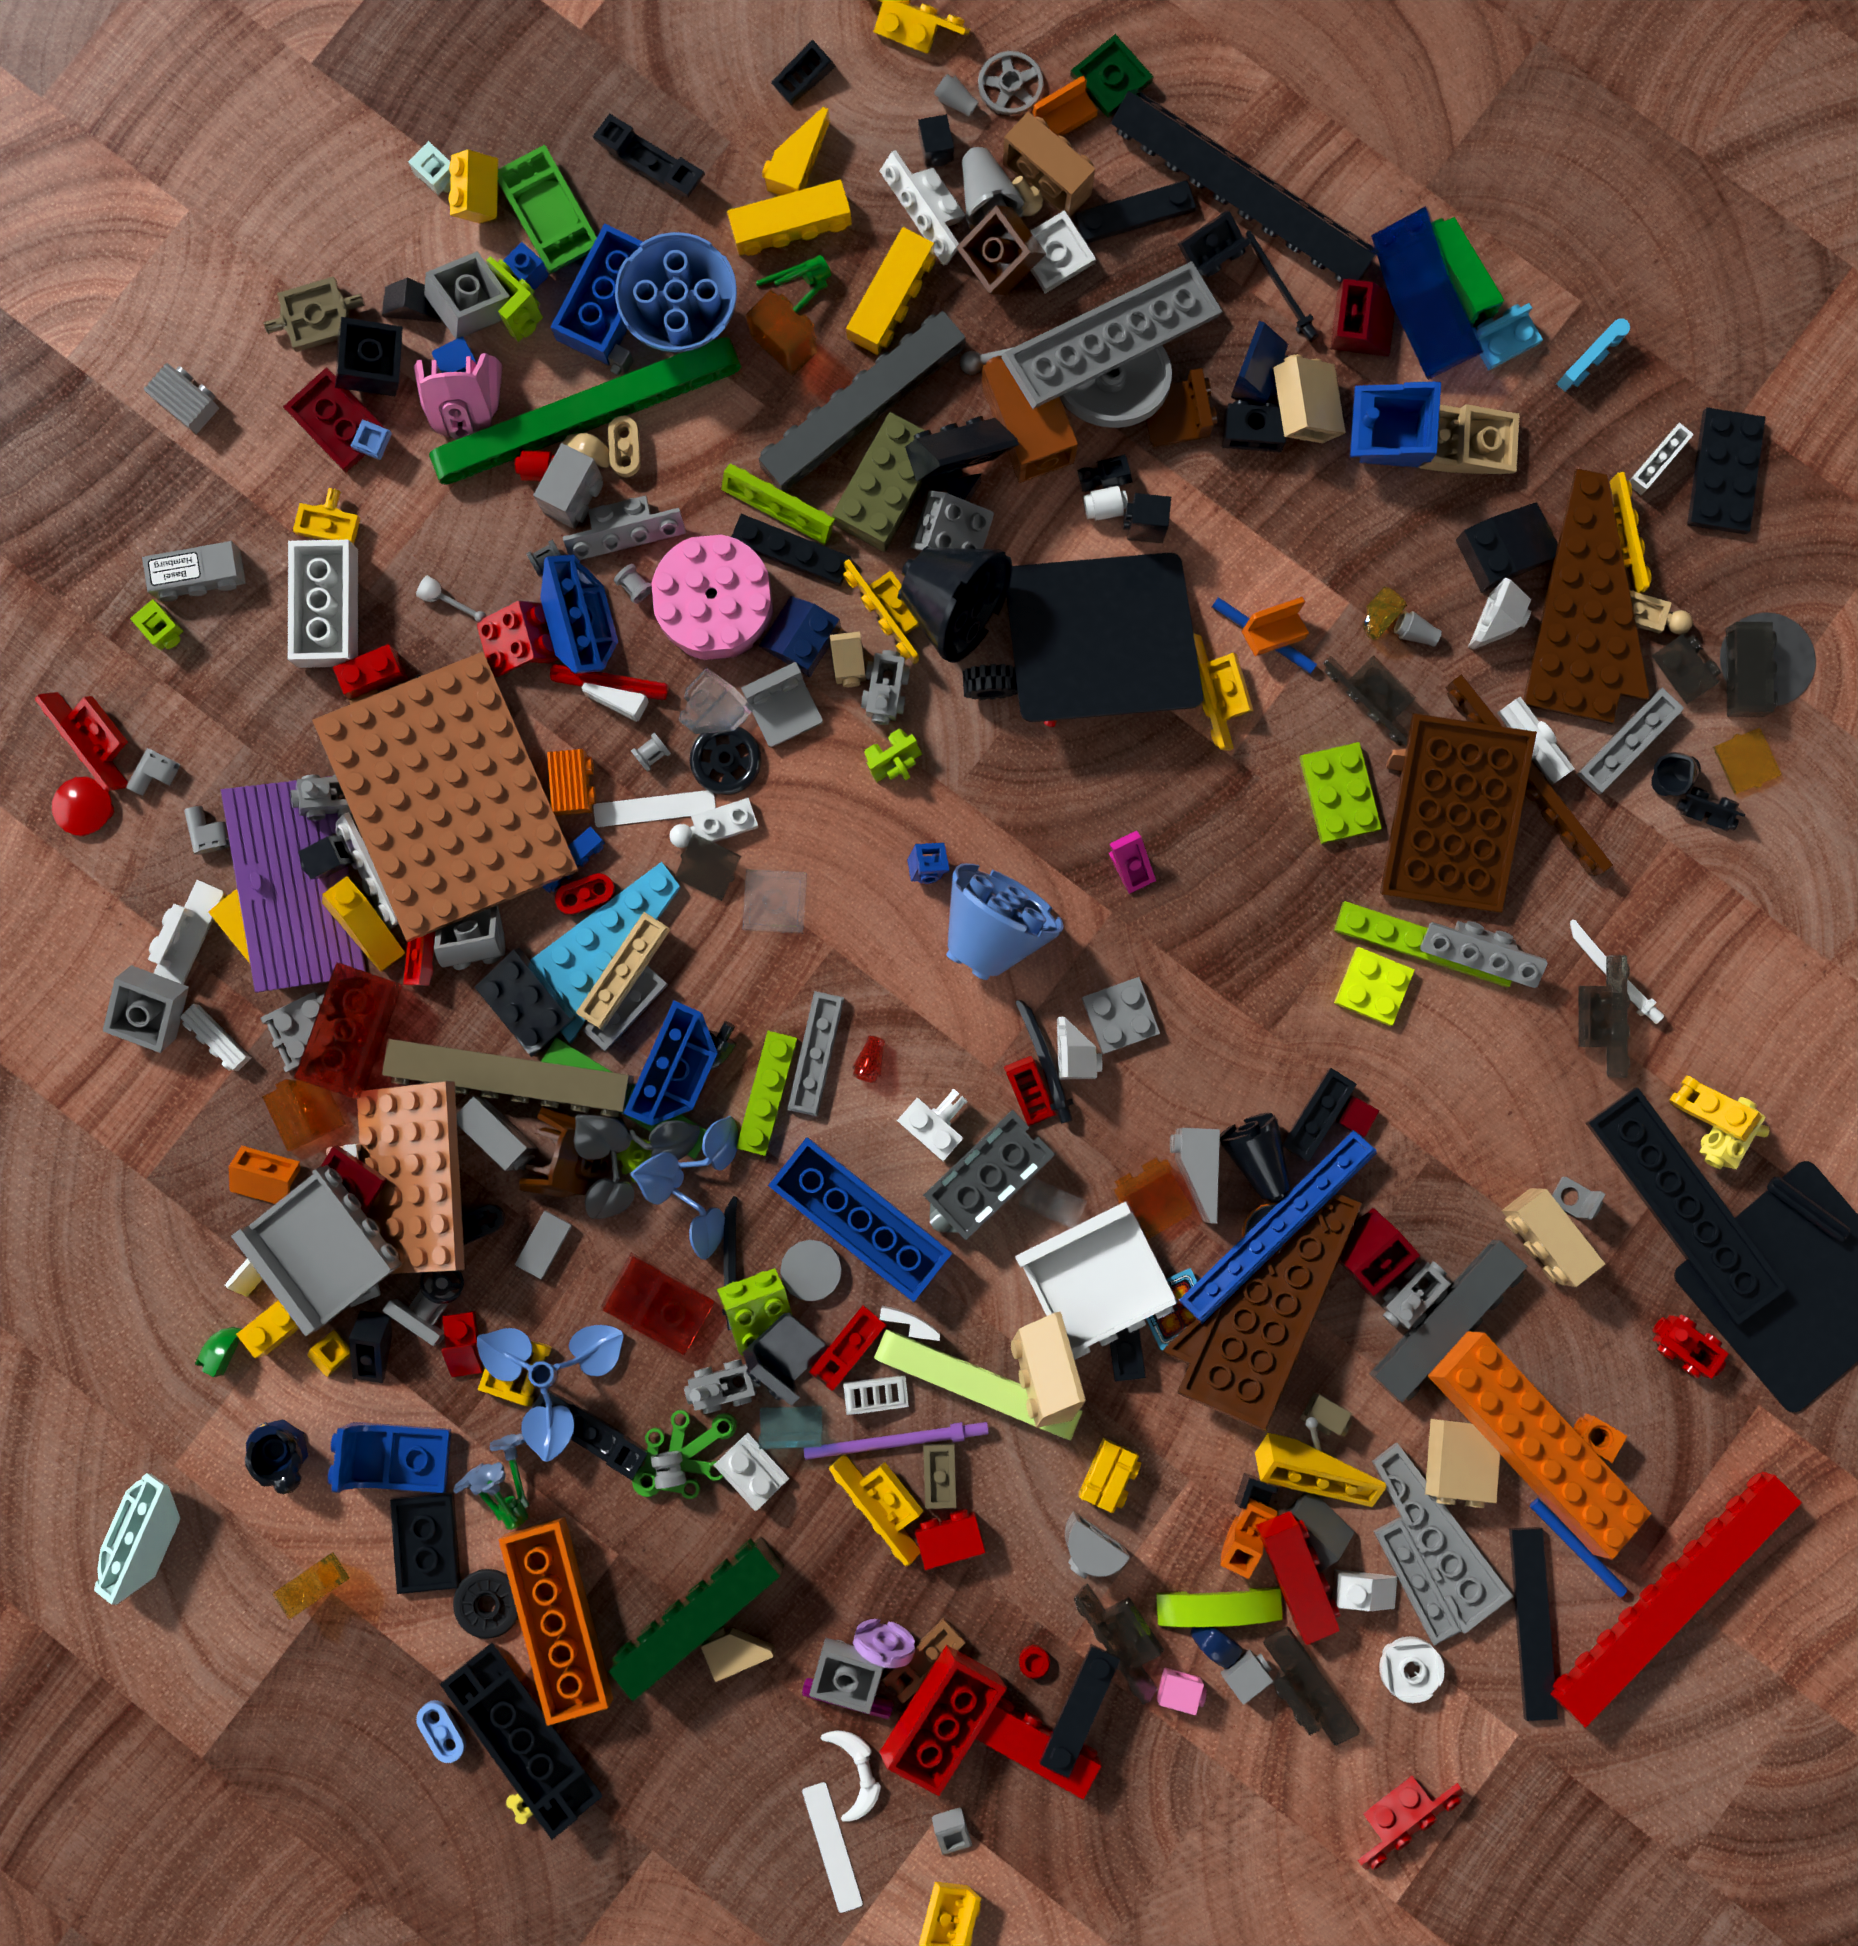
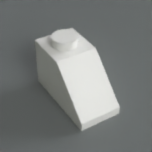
M1335 1569L1332 1599L1338 1608L1362 1611L1395 1609L1398 1577Z

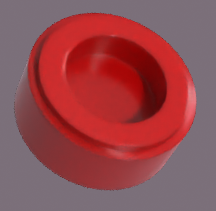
M1030 1645L1024 1648L1019 1655L1021 1672L1031 1679H1039L1045 1676L1050 1668V1658L1047 1651L1038 1645Z

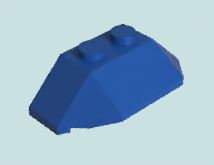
M575 555L547 556L544 560L540 599L555 655L575 674L602 671L618 643L604 586L587 568L579 563L580 560Z
M673 1000L623 1114L653 1126L693 1110L717 1056V1050L702 1012Z

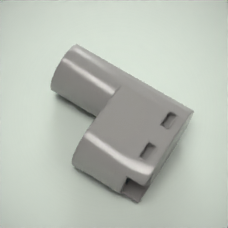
M147 748L126 788L143 796L152 778L170 786L181 764Z
M202 806L190 807L184 810L195 855L230 847L226 822L206 824Z

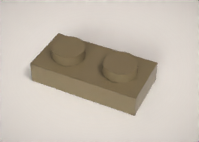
M954 1443L923 1444L925 1509L956 1508Z

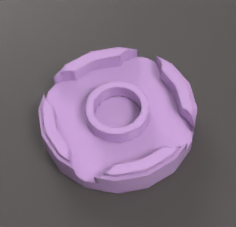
M879 1619L863 1621L857 1626L853 1639L855 1650L863 1658L872 1664L884 1668L906 1666L912 1661L916 1648L914 1647L915 1640L904 1627L888 1621L887 1625L880 1624Z

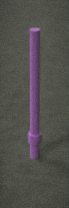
M960 1422L950 1424V1427L804 1447L805 1460L945 1440L960 1442L965 1441L966 1437L988 1435V1424L983 1422L963 1425Z

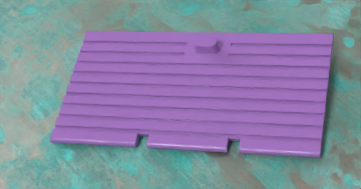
M297 780L221 789L255 993L367 976L363 951L322 904V894L346 876L350 879L348 866L326 878L310 880L301 867V858L298 854V851L336 833V822L339 819L338 813L325 814L326 817L317 821L307 820V816H299L298 808H292L290 794L291 790H296Z

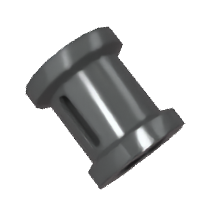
M553 539L548 541L547 546L538 551L526 553L539 577L543 576L544 560L547 556H562Z

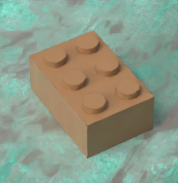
M1029 111L1004 137L1003 165L1017 177L1023 176L1029 187L1035 186L1048 204L1059 213L1065 210L1069 218H1071L1092 194L1095 175L1092 161L1085 155H1079L1072 149L1071 144L1066 138L1054 134L1041 117H1035Z

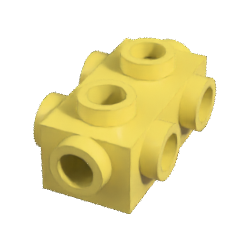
M1739 1097L1738 1102L1758 1111L1756 1109L1757 1105L1747 1098ZM1761 1114L1762 1118L1745 1142L1713 1127L1710 1134L1704 1135L1701 1140V1150L1699 1152L1706 1157L1704 1161L1717 1169H1722V1167L1737 1169L1754 1137H1767L1769 1135V1127L1762 1125L1766 1117Z

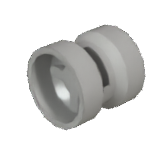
M671 1451L651 1456L652 1467L656 1469L657 1474L654 1478L656 1489L686 1483L685 1472L681 1470L680 1466L683 1461L681 1451Z

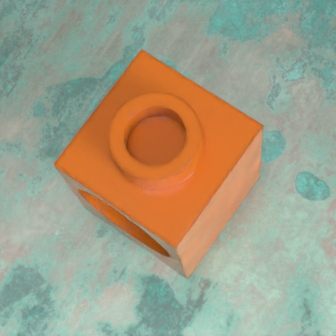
M1587 1413L1584 1417H1580L1573 1426V1429L1600 1458L1613 1463L1627 1438V1435ZM1599 1428L1602 1432V1438L1598 1443L1593 1444L1591 1434L1595 1429Z

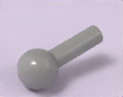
M1012 348L981 355L976 351H968L962 355L960 367L968 375L978 374L988 360L996 356H1003L1006 351Z

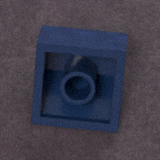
M1259 321L1231 394V397L1247 401L1256 406L1266 404L1268 399L1274 401L1277 388L1273 367L1285 362L1284 359L1288 357L1285 355L1288 343L1265 322Z
M790 596L759 647L788 665L796 662L801 673L810 678L831 645L830 635L838 634L840 631V619L814 603Z

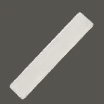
M706 790L597 803L593 806L596 827L693 816L715 809L714 793Z
M825 1782L804 1788L802 1790L838 1910L840 1913L861 1907L863 1904L827 1785Z

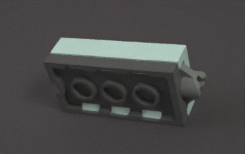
M1014 1110L1010 1111L923 1194L930 1202L931 1226L939 1232H958L967 1240L1056 1154L1039 1137L1033 1140L1026 1133L1030 1127Z

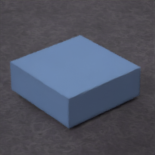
M362 419L351 443V448L381 460L392 433L386 428Z

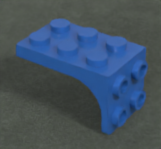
M352 1422L340 1427L337 1433L333 1434L331 1440V1452H335L334 1465H331L329 1468L328 1484H332V1492L335 1493L357 1488L445 1493L452 1429Z

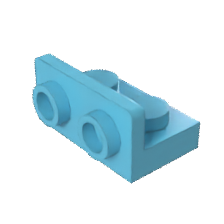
M1530 303L1522 307L1519 304L1514 305L1503 313V317L1495 321L1493 318H1490L1478 325V331L1471 341L1488 371L1542 342L1543 339L1529 316L1532 310Z

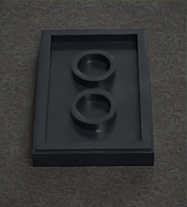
M454 1492L390 1499L397 1594L459 1588L461 1579Z

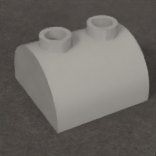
M497 905L436 930L434 952L441 967L453 966L454 969L461 970L470 966L471 962L483 960L485 964H492L499 961L501 956L505 955L504 930Z
M1072 1512L1065 1526V1541L1071 1556L1068 1561L1071 1565L1070 1569L1084 1579L1088 1575L1102 1577L1119 1571L1130 1558L1126 1548L1076 1512Z
M825 1638L809 1696L870 1714L883 1667L872 1664L863 1658L853 1645L846 1644L841 1640Z

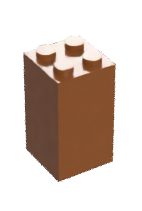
M996 356L988 360L983 365L981 387L993 418H996L1018 440L1019 445L1007 452L1018 483H1023L1074 464L1078 443L1060 397L1032 409L1002 360V356Z

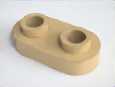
M618 416L610 422L608 427L609 460L613 471L617 475L631 477L639 471L641 466L639 429L632 418ZM627 430L630 432L628 437H620L622 431ZM625 459L631 460V464L627 467L621 466L622 461Z

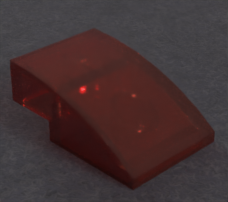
M631 1252L603 1300L601 1308L602 1311L629 1324L631 1328L685 1355L715 1301L689 1284Z

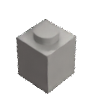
M1250 1649L1241 1655L1238 1662L1233 1666L1220 1672L1243 1705L1273 1682L1268 1674L1272 1670L1270 1665L1261 1654L1255 1657Z

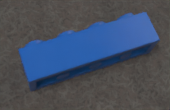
M590 826L568 845L577 868L586 865L590 861L589 857L602 851L605 842ZM575 873L542 887L549 893L551 891L555 892L561 887V882L565 878L570 879Z

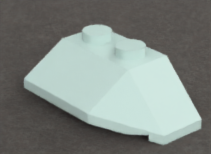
M146 1473L142 1476L141 1480L134 1483L125 1492L100 1549L97 1568L98 1581L95 1582L94 1591L113 1605L123 1601L156 1576L181 1519L169 1486L154 1475Z

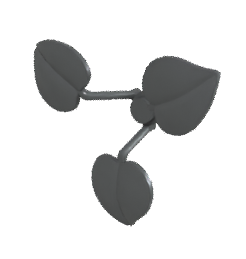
M577 1115L574 1146L579 1156L595 1160L605 1157L610 1152L613 1168L612 1181L609 1179H599L588 1189L585 1197V1209L588 1216L592 1219L608 1218L623 1212L633 1202L635 1193L632 1185L626 1181L619 1182L620 1175L616 1152L625 1151L630 1146L631 1140H634L645 1150H651V1157L668 1152L675 1155L677 1160H680L695 1146L700 1134L699 1125H691L683 1121L663 1122L652 1130L649 1136L650 1143H646L636 1135L634 1130L628 1131L621 1117L612 1116L607 1118L594 1115Z

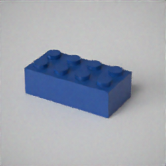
M604 223L550 327L556 341L608 366L610 365L608 356L616 344L620 345L628 330L620 317L616 305L615 284L617 275L626 257L629 258L643 241Z

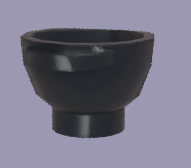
M1677 752L1661 756L1654 765V774L1651 778L1654 791L1662 796H1679L1688 792L1697 781L1701 772L1699 761L1693 756Z

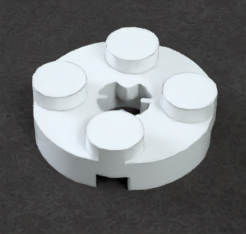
M1407 1636L1396 1639L1384 1647L1379 1663V1672L1383 1684L1394 1696L1404 1702L1420 1703L1431 1698L1438 1685L1441 1686L1444 1679V1664L1441 1656L1429 1642L1418 1637ZM1413 1661L1414 1665L1419 1666L1420 1669L1419 1673L1415 1671V1677L1409 1678V1674L1404 1672V1667L1407 1666L1408 1662Z

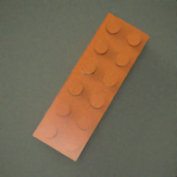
M566 1517L505 1533L498 1541L546 1725L549 1726L609 1708L613 1701V1695Z

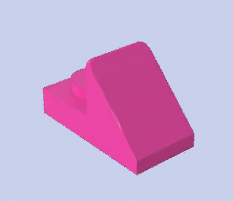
M1137 830L1110 843L1112 850L1109 852L1110 858L1129 894L1156 881L1142 837Z

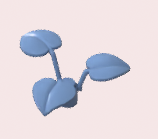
M731 1116L715 1121L705 1132L702 1150L707 1157L702 1161L678 1162L675 1155L663 1152L646 1160L630 1173L639 1185L644 1197L650 1203L661 1204L671 1194H674L699 1212L700 1216L695 1217L690 1224L689 1238L694 1252L703 1260L709 1258L722 1241L725 1223L724 1214L715 1207L706 1211L704 1207L676 1188L680 1187L684 1180L682 1168L708 1166L712 1163L714 1169L723 1170L733 1161L737 1152L736 1146L739 1134L736 1122Z
M606 1325L585 1327L577 1331L569 1342V1349L576 1358L559 1364L556 1363L555 1365L544 1361L536 1362L533 1365L527 1363L526 1361L532 1355V1344L529 1337L518 1329L505 1328L481 1334L477 1337L479 1356L483 1365L493 1377L501 1381H514L520 1376L523 1367L529 1371L528 1377L530 1382L541 1388L546 1408L537 1406L530 1409L523 1418L521 1430L527 1445L544 1462L551 1461L566 1448L574 1432V1418L569 1408L561 1405L552 1408L548 1387L555 1383L557 1371L579 1363L581 1370L587 1375L603 1376L609 1373L619 1360L624 1334L621 1330Z

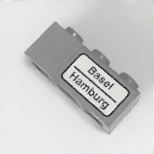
M232 541L142 557L147 592L160 601H174L178 598L177 596L185 594L202 596L207 594L208 590L213 589L230 591L236 589V585L246 584L241 550Z

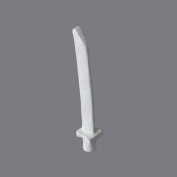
M1571 920L1572 935L1580 947L1639 1009L1637 1013L1640 1016L1646 1015L1655 1024L1659 1023L1665 1015L1654 1006L1657 1002L1652 998L1648 1000L1603 954L1576 920Z

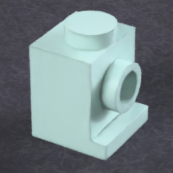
M428 141L408 163L415 176L420 178L437 195H440L443 191L446 193L450 192L451 174L449 165L451 161Z

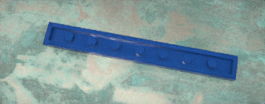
M1353 1130L1179 1299L1180 1303L1203 1324L1377 1154L1376 1149Z

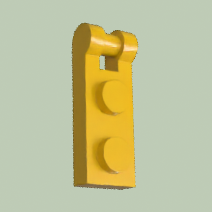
M1685 1076L1681 1082L1682 1088L1678 1093H1673L1669 1099V1102L1676 1108L1743 1142L1746 1141L1762 1118L1758 1111L1701 1084L1690 1076ZM1693 1093L1698 1095L1694 1103L1688 1101Z

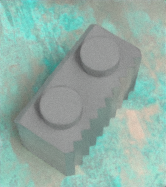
M166 363L160 369V372L156 373V376L152 378V381L148 382V385L144 387V391L192 432L197 434L218 411L219 407L213 401L216 396L202 384L198 388L193 385L191 381L194 378L182 367L178 366L175 370Z

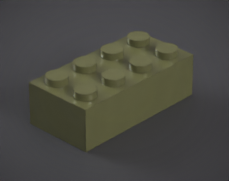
M889 412L832 513V518L835 519L834 526L883 552L887 551L926 479L916 481L905 448L906 445L914 440L913 436L925 430Z

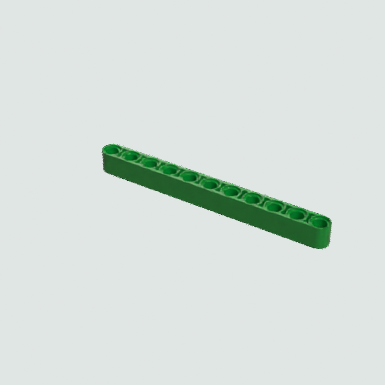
M728 337L719 338L697 349L682 352L439 446L429 453V457L439 483L444 485L455 483L516 459V456H521L522 450L537 451L565 440L569 434L584 433L610 423L618 416H628L731 376L741 369V364L731 339Z

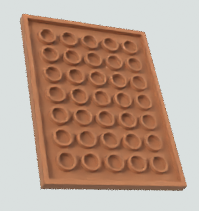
M483 652L312 720L407 942L578 871Z

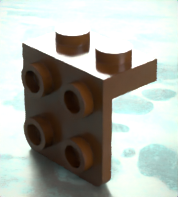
M1202 368L1190 370L1187 381L1171 383L1163 405L1154 415L1146 419L1149 440L1152 446L1157 447L1209 438L1213 426L1217 424L1215 407H1210L1208 396H1211V384L1209 378H1204Z

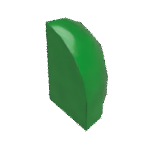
M237 1327L224 1328L211 1335L202 1347L195 1365L203 1366L202 1371L212 1377L224 1375L240 1342L236 1334L242 1329Z

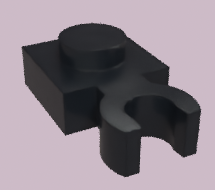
M1126 454L1097 461V468L1084 467L1077 470L1082 492L1091 491L1101 484L1103 488L1133 482Z

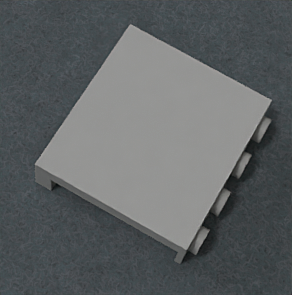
M328 1165L314 1169L312 1176L249 1226L239 1229L231 1236L305 1336L319 1330L402 1265L398 1259L396 1249L384 1241L379 1234L378 1225L372 1219L366 1217L360 1209L361 1204L357 1197L346 1190L339 1173Z

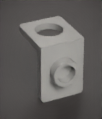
M1562 1177L1552 1196L1568 1214L1579 1220H1591L1601 1210L1605 1193L1602 1191H1590L1568 1177ZM1568 1187L1575 1189L1578 1194L1577 1202L1570 1206L1564 1204L1561 1199L1562 1191Z

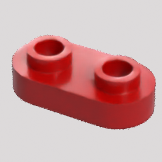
M595 873L560 887L555 895V903L557 908L564 914L577 915L610 901L615 894V885L607 875ZM601 884L604 885L605 892L597 895L595 892L596 887ZM575 895L577 897L576 904L569 906L567 904L568 897Z

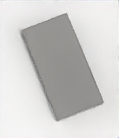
M544 1210L515 1265L537 1278L543 1279L568 1235L572 1224Z

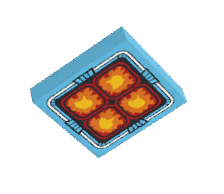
M1191 1268L1166 1278L1178 1301L1172 1305L1174 1312L1160 1319H1157L1155 1314L1146 1318L1160 1350H1164L1171 1341L1196 1319L1179 1301L1197 1283Z

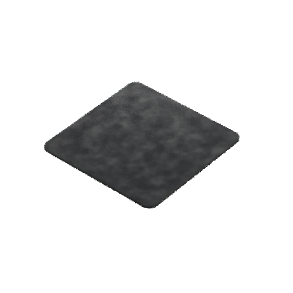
M1169 552L1012 566V578L1006 598L1020 714L1024 720L1028 722H1043L1192 709L1201 705L1203 701L1202 684L1183 564L1179 555Z
M1809 1161L1798 1163L1782 1179L1848 1226L1850 1234L1844 1241L1833 1239L1768 1190L1735 1217L1787 1287L1785 1292L1739 1325H1735L1687 1260L1681 1263L1674 1273L1675 1281L1783 1408L1790 1412L1801 1411L1858 1361V1214L1822 1172Z

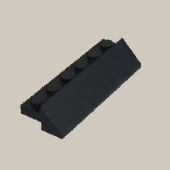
M493 1642L462 1664L440 1683L442 1689L551 1840L578 1819L577 1817L603 1797L552 1725H546L544 1713Z

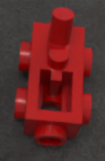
M1682 1314L1679 1317L1669 1315L1667 1319L1662 1317L1653 1328V1332L1656 1335L1652 1340L1659 1345L1656 1350L1661 1355L1671 1361L1675 1357L1684 1363L1682 1369L1696 1379H1699L1700 1376L1712 1379L1713 1376H1718L1726 1366L1725 1359L1729 1353L1721 1348L1723 1343L1709 1333L1702 1335L1695 1329L1697 1324ZM1702 1351L1703 1357L1698 1361L1694 1357V1353L1698 1354Z

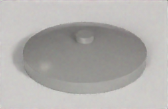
M1161 345L1059 397L1062 404L1072 414L1097 426L1120 428L1141 423L1154 415L1167 398L1172 379L1170 359Z

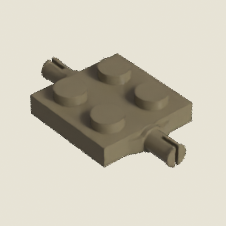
M333 276L277 293L281 306L280 318L264 321V326L267 334L285 329L289 334L292 348L295 352H299L338 340L341 317L348 318V310L365 306L361 293L344 298L340 293L337 280Z

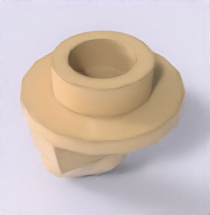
M1018 176L1014 179L1013 184L1024 201L1022 215H1035L1042 207L1043 199L1040 191L1035 186L1029 187L1024 177Z

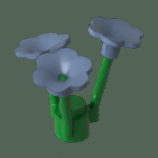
M522 1433L504 1436L501 1439L490 1442L489 1446L490 1451L504 1450L505 1459L510 1463L518 1496L517 1499L515 1496H509L504 1499L500 1493L501 1487L499 1483L505 1479L506 1474L504 1473V1466L499 1462L493 1465L479 1464L458 1481L453 1490L457 1494L469 1487L473 1494L479 1495L494 1512L498 1521L502 1520L505 1527L509 1530L519 1527L529 1517L525 1510L529 1506V1502L524 1494L516 1458H518L516 1446L525 1442ZM487 1493L494 1495L499 1504L497 1505Z

